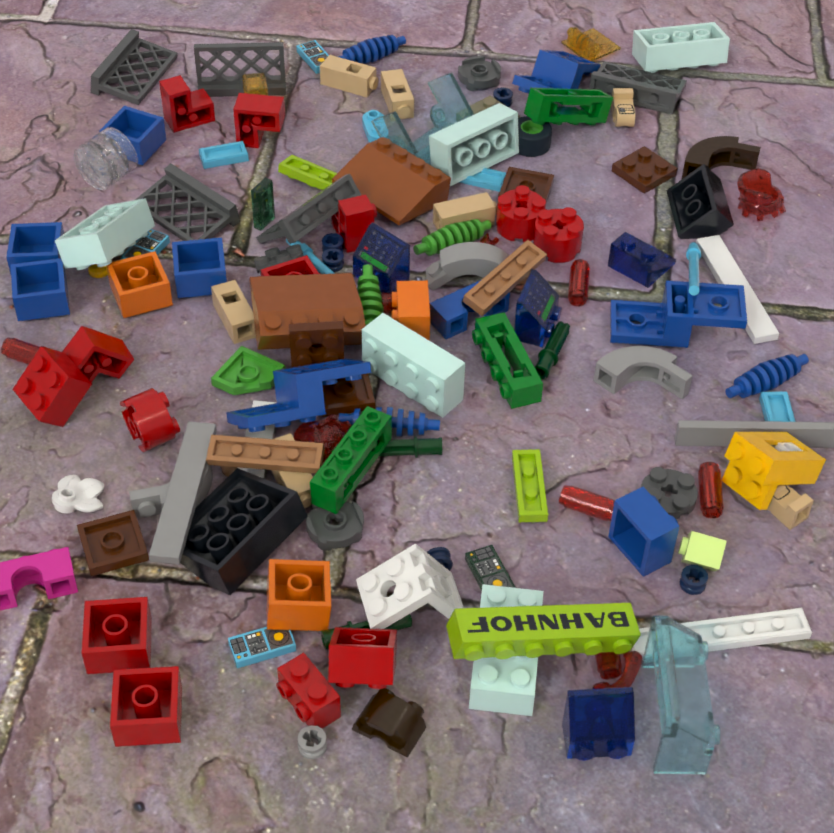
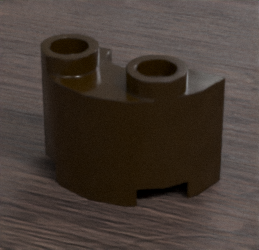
M387 688L379 689L377 694L371 697L353 724L352 730L369 739L377 737L383 740L389 749L408 758L426 729L425 721L422 718L424 710L416 702H406L395 696Z

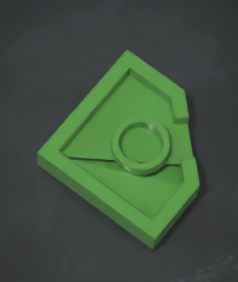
M241 346L211 377L212 386L232 395L268 390L274 386L273 371L286 369V367L280 362Z

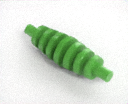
M478 219L446 225L423 237L421 244L413 247L414 253L416 255L426 253L428 256L440 254V250L448 246L464 242H474L483 237L484 231L491 229L492 224L489 220L480 222Z
M369 264L363 265V275L358 278L357 283L366 326L384 311L379 280L377 276L373 275V266Z

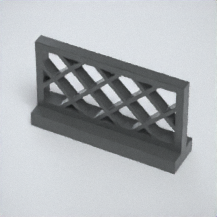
M131 29L91 75V93L99 96L103 91L139 105L177 59L178 53L139 38V31ZM143 47L149 51L139 52L138 49ZM158 56H166L169 58L159 60ZM153 57L154 59L153 61L144 62L143 58ZM129 60H139L138 63H129ZM158 67L159 70L149 71L148 68ZM143 69L144 72L134 73L133 70ZM129 71L130 74L119 75V72ZM146 78L149 80V82L139 83L138 81L139 79ZM132 80H133V82H134V84H131V85H124V83H123V82H125V81H132ZM119 83L120 86L112 87L108 84ZM136 90L139 92L137 96L128 93L129 91Z
M283 42L194 44L198 90L204 88L209 97L238 96L239 93L286 95ZM253 50L258 55L250 60L244 55L246 51ZM269 50H279V55L274 60L266 55ZM208 51L213 56L206 61L200 56L199 52ZM224 51H231L235 56L231 60H227L221 54ZM239 58L247 63L242 69L233 64ZM261 58L269 63L264 69L255 64ZM216 59L225 64L220 70L211 65ZM252 67L259 73L256 76H248L245 72ZM272 67H275L280 71L281 75H270L267 72ZM208 68L214 75L212 77H202V72ZM228 68H231L237 74L235 76H226L223 73Z
M604 61L598 71H593L591 74L589 89H600L612 96L613 88H633V104L635 106L673 114L687 80Z
M171 163L164 168L166 175L135 199L146 198V201L155 200V205L149 206L153 221L183 241L195 240L191 237V233L204 232L197 240L210 239L228 224L234 227L240 222L236 204ZM167 184L172 187V191L160 192ZM176 197H188L187 202L176 203ZM172 198L171 203L159 205L160 199ZM203 207L204 212L192 213V208ZM188 208V214L175 215V210ZM171 210V216H159V211ZM219 217L221 219L217 223L208 224V218ZM204 219V225L191 226L192 220ZM187 221L186 227H175V222Z
M350 173L342 176L256 238L259 243L285 236L290 244L295 243L337 213L339 200L360 196L361 193Z

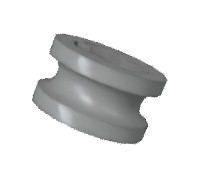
M314 725L301 729L297 738L299 753L307 759H317L323 756L327 749L325 731ZM311 738L318 739V745L314 743L313 747L307 746V740L311 742Z

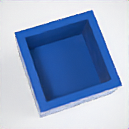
M123 106L99 130L103 153L142 166L166 141L163 117Z
M62 222L12 224L6 256L10 274L11 264L61 258L55 240L64 234Z
M222 237L172 242L177 298L212 295L211 286L227 282Z
M61 258L11 264L12 299L18 321L70 315L67 278Z
M641 487L615 500L608 537L644 577L672 562L680 526L677 520L664 510L658 499L651 495L644 487Z

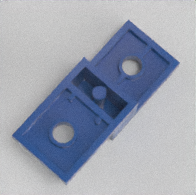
M539 50L532 75H515L512 84L519 86L518 90L529 93L530 87L578 89L582 75H590L593 71L597 72L601 64L565 51Z
M666 280L662 303L611 300L610 343L688 348L693 325L746 329L747 313L744 285L699 283L700 291L697 295L693 296L689 293V282ZM714 304H721L722 307L715 306ZM631 321H638L640 324H634Z
M345 358L273 371L277 403L226 412L227 422L237 425L238 429L259 432L266 430L265 426L274 424V427L290 426L293 420L300 419V422L315 421L316 416L326 414L322 385L336 384L337 379L345 378L346 381L362 379L361 374L371 373L370 362Z

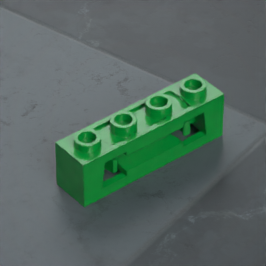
M530 87L524 114L530 117L533 123L544 125L545 122L562 125V122L572 125H579V123L596 125V123H606L613 97L600 89ZM554 102H559L562 105H580L579 107L583 109H577L576 107H562L558 106V104Z
M505 312L476 318L475 330H472V339L475 345H479L482 359L490 367L492 379L498 382L502 398L507 400L511 409L541 402L543 382ZM502 344H503L504 347H505V352H504V353H503V351H502V348H503ZM510 367L513 369V376L510 373Z
M368 406L364 409L311 479V504L334 514L339 512L392 439L391 415Z

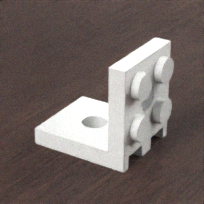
M417 544L412 545L356 579L370 629H385L427 603L448 619L454 609L464 608L452 573ZM396 585L394 593L387 597L389 588Z

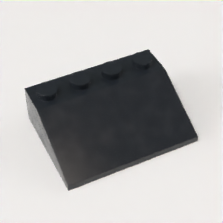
M237 468L195 508L180 563L209 586L231 595L308 517L298 492Z

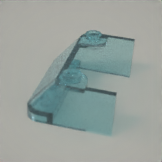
M452 72L428 82L438 102L430 110V118L435 127L412 142L395 111L371 121L379 137L390 139L391 142L431 165L429 135L474 115Z
M662 615L652 616L642 660V668L655 669L662 731L653 772L654 774H706L714 746L720 744V727L715 725L713 720L705 660L708 659L707 641H702L700 634L672 618Z

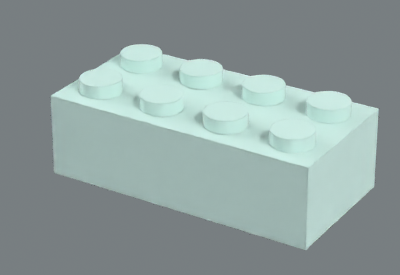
M715 22L634 30L632 55L645 71L651 73L664 69L674 71L683 67L698 68L702 65L718 66L720 63H727L730 38Z
M498 103L429 135L431 166L451 177L450 186L468 176L481 172L484 168H489L518 154V112Z
M146 198L103 206L57 238L55 243L65 269L76 267L77 270H83L94 264H97L98 267H103L112 263L111 259L122 255L124 249L135 245L137 239L147 236V232L155 224Z
M384 313L380 314L362 329V361L370 362L371 373L442 418L463 401L465 362Z
M483 584L480 608L542 606L544 591ZM513 656L508 659L490 657L475 660L472 670L469 709L532 716L538 657Z

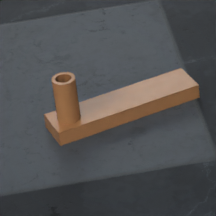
M527 240L464 295L463 302L483 316L518 284L528 283L531 273L545 261L547 254Z
M211 435L206 461L208 465L220 466L225 476H229L237 467L316 474L322 466L325 447L324 443Z

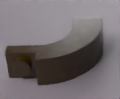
M717 136L704 139L689 149L684 162L682 179L703 164L710 170L719 166H733L755 171L761 147L738 143L739 137Z

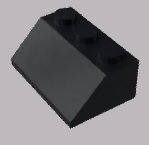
M705 164L666 190L677 235L680 239H698L720 235L734 225L721 179Z

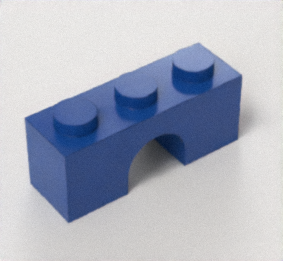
M481 280L429 303L430 323L446 340L467 330L468 312L476 311L463 302V297ZM510 292L483 316L509 311Z

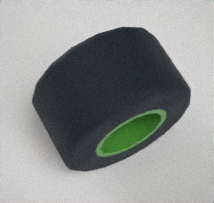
M528 116L520 117L518 119V154L526 157H537L548 152L552 137V126L550 123L545 122L544 125L533 123L532 119Z

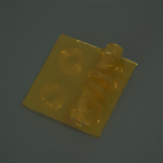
M570 27L567 30L568 39L561 41L564 46L579 57L590 61L597 60L621 49V47L594 28L581 32L577 27Z

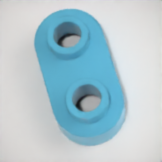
M370 110L362 116V126L369 142L381 137L390 139V129L385 116L381 112Z

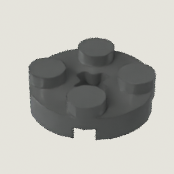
M483 56L469 57L462 61L461 66L459 65L458 78L470 91L497 87L501 78V66L493 59H491V62L485 61Z
M296 244L281 251L278 247L265 251L266 256L254 259L257 273L261 275V269L304 255L301 246Z
M655 467L643 479L641 487H644L651 495H654L664 510L675 519H679L680 515L687 512L689 514L694 510L698 490L695 486V479L691 474ZM664 491H669L673 494L671 497H667Z
M346 501L337 514L312 505V510L309 514L307 513V533L321 550L329 551L331 549L344 548L359 542L362 538L364 514L361 507L354 501H352V504ZM336 519L337 522L342 523H340L339 525H331V520Z

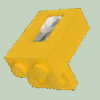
M734 432L724 455L730 461L721 481L757 509L767 510L778 485L815 484L826 459L788 432Z

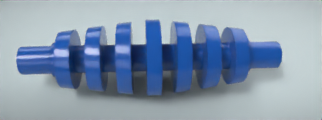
M394 35L369 38L343 50L342 55L338 57L361 64L373 63L384 58V56L398 51V46L406 44V39L404 36L396 38Z
M789 354L759 363L742 374V376L737 377L734 380L733 386L727 388L725 393L728 398H733L737 395L741 398H746L773 390L800 373L801 366L809 362L808 356L802 354L796 357L794 354Z
M382 407L376 408V410L383 412ZM387 407L386 414L392 416V428H396V437H402L403 428L408 429L407 436H413L414 429H419V436L424 435L427 430L440 431V420L426 418V413L420 412V417L415 418V411L409 410V416L405 418L404 409L398 408L397 417H393V407ZM356 408L354 413L351 414L339 413L338 423L352 426L361 415V409Z

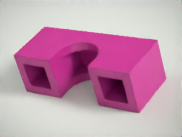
M69 547L52 549L47 552L0 562V611L18 607L17 594L21 588L29 584L42 585L46 590L48 599L78 593Z

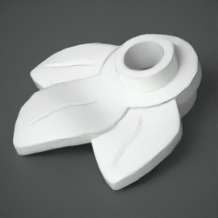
M68 475L58 482V490L52 494V503L58 512L72 513L76 510L94 512L103 508L102 502L96 497L103 491L104 483L94 478L81 480L77 475Z

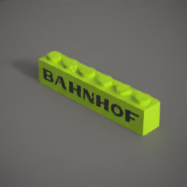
M631 603L456 608L446 624L453 658L469 661L496 657L497 659H508L513 656L536 658L541 655L564 657L579 653L596 655L601 652L623 654L630 651L641 636Z

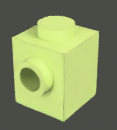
M691 531L688 537H682L678 554H682L681 562L698 565L704 569L716 572L720 569L727 541Z

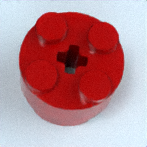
M524 185L517 186L516 189L503 193L498 197L496 228L498 233L510 241H515V238L523 239V242L527 240L532 241L534 239L536 218L539 211L546 209V200Z
M571 207L551 210L543 209L539 211L535 221L533 244L547 254L546 257H548L550 262L565 263L575 259V255L581 252L584 231L583 220L577 215V211Z
M150 388L120 402V406L126 407V410L121 412L133 440L139 438L143 443L138 446L142 452H146L174 439L176 434L180 432L177 420L174 417L171 418L167 410L170 404L163 391L158 393L153 388Z

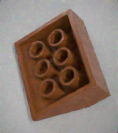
M385 137L366 144L332 178V183H334L342 176L350 173L361 195L366 194L370 203L375 204L377 212L397 225H401L432 210L435 203L448 201L451 177L444 174L441 170L434 168L423 159L416 157Z
M352 273L257 276L249 278L257 350L290 348L289 324L343 321L344 346L362 344V329L366 325L363 306ZM313 344L311 346L321 347L322 344Z

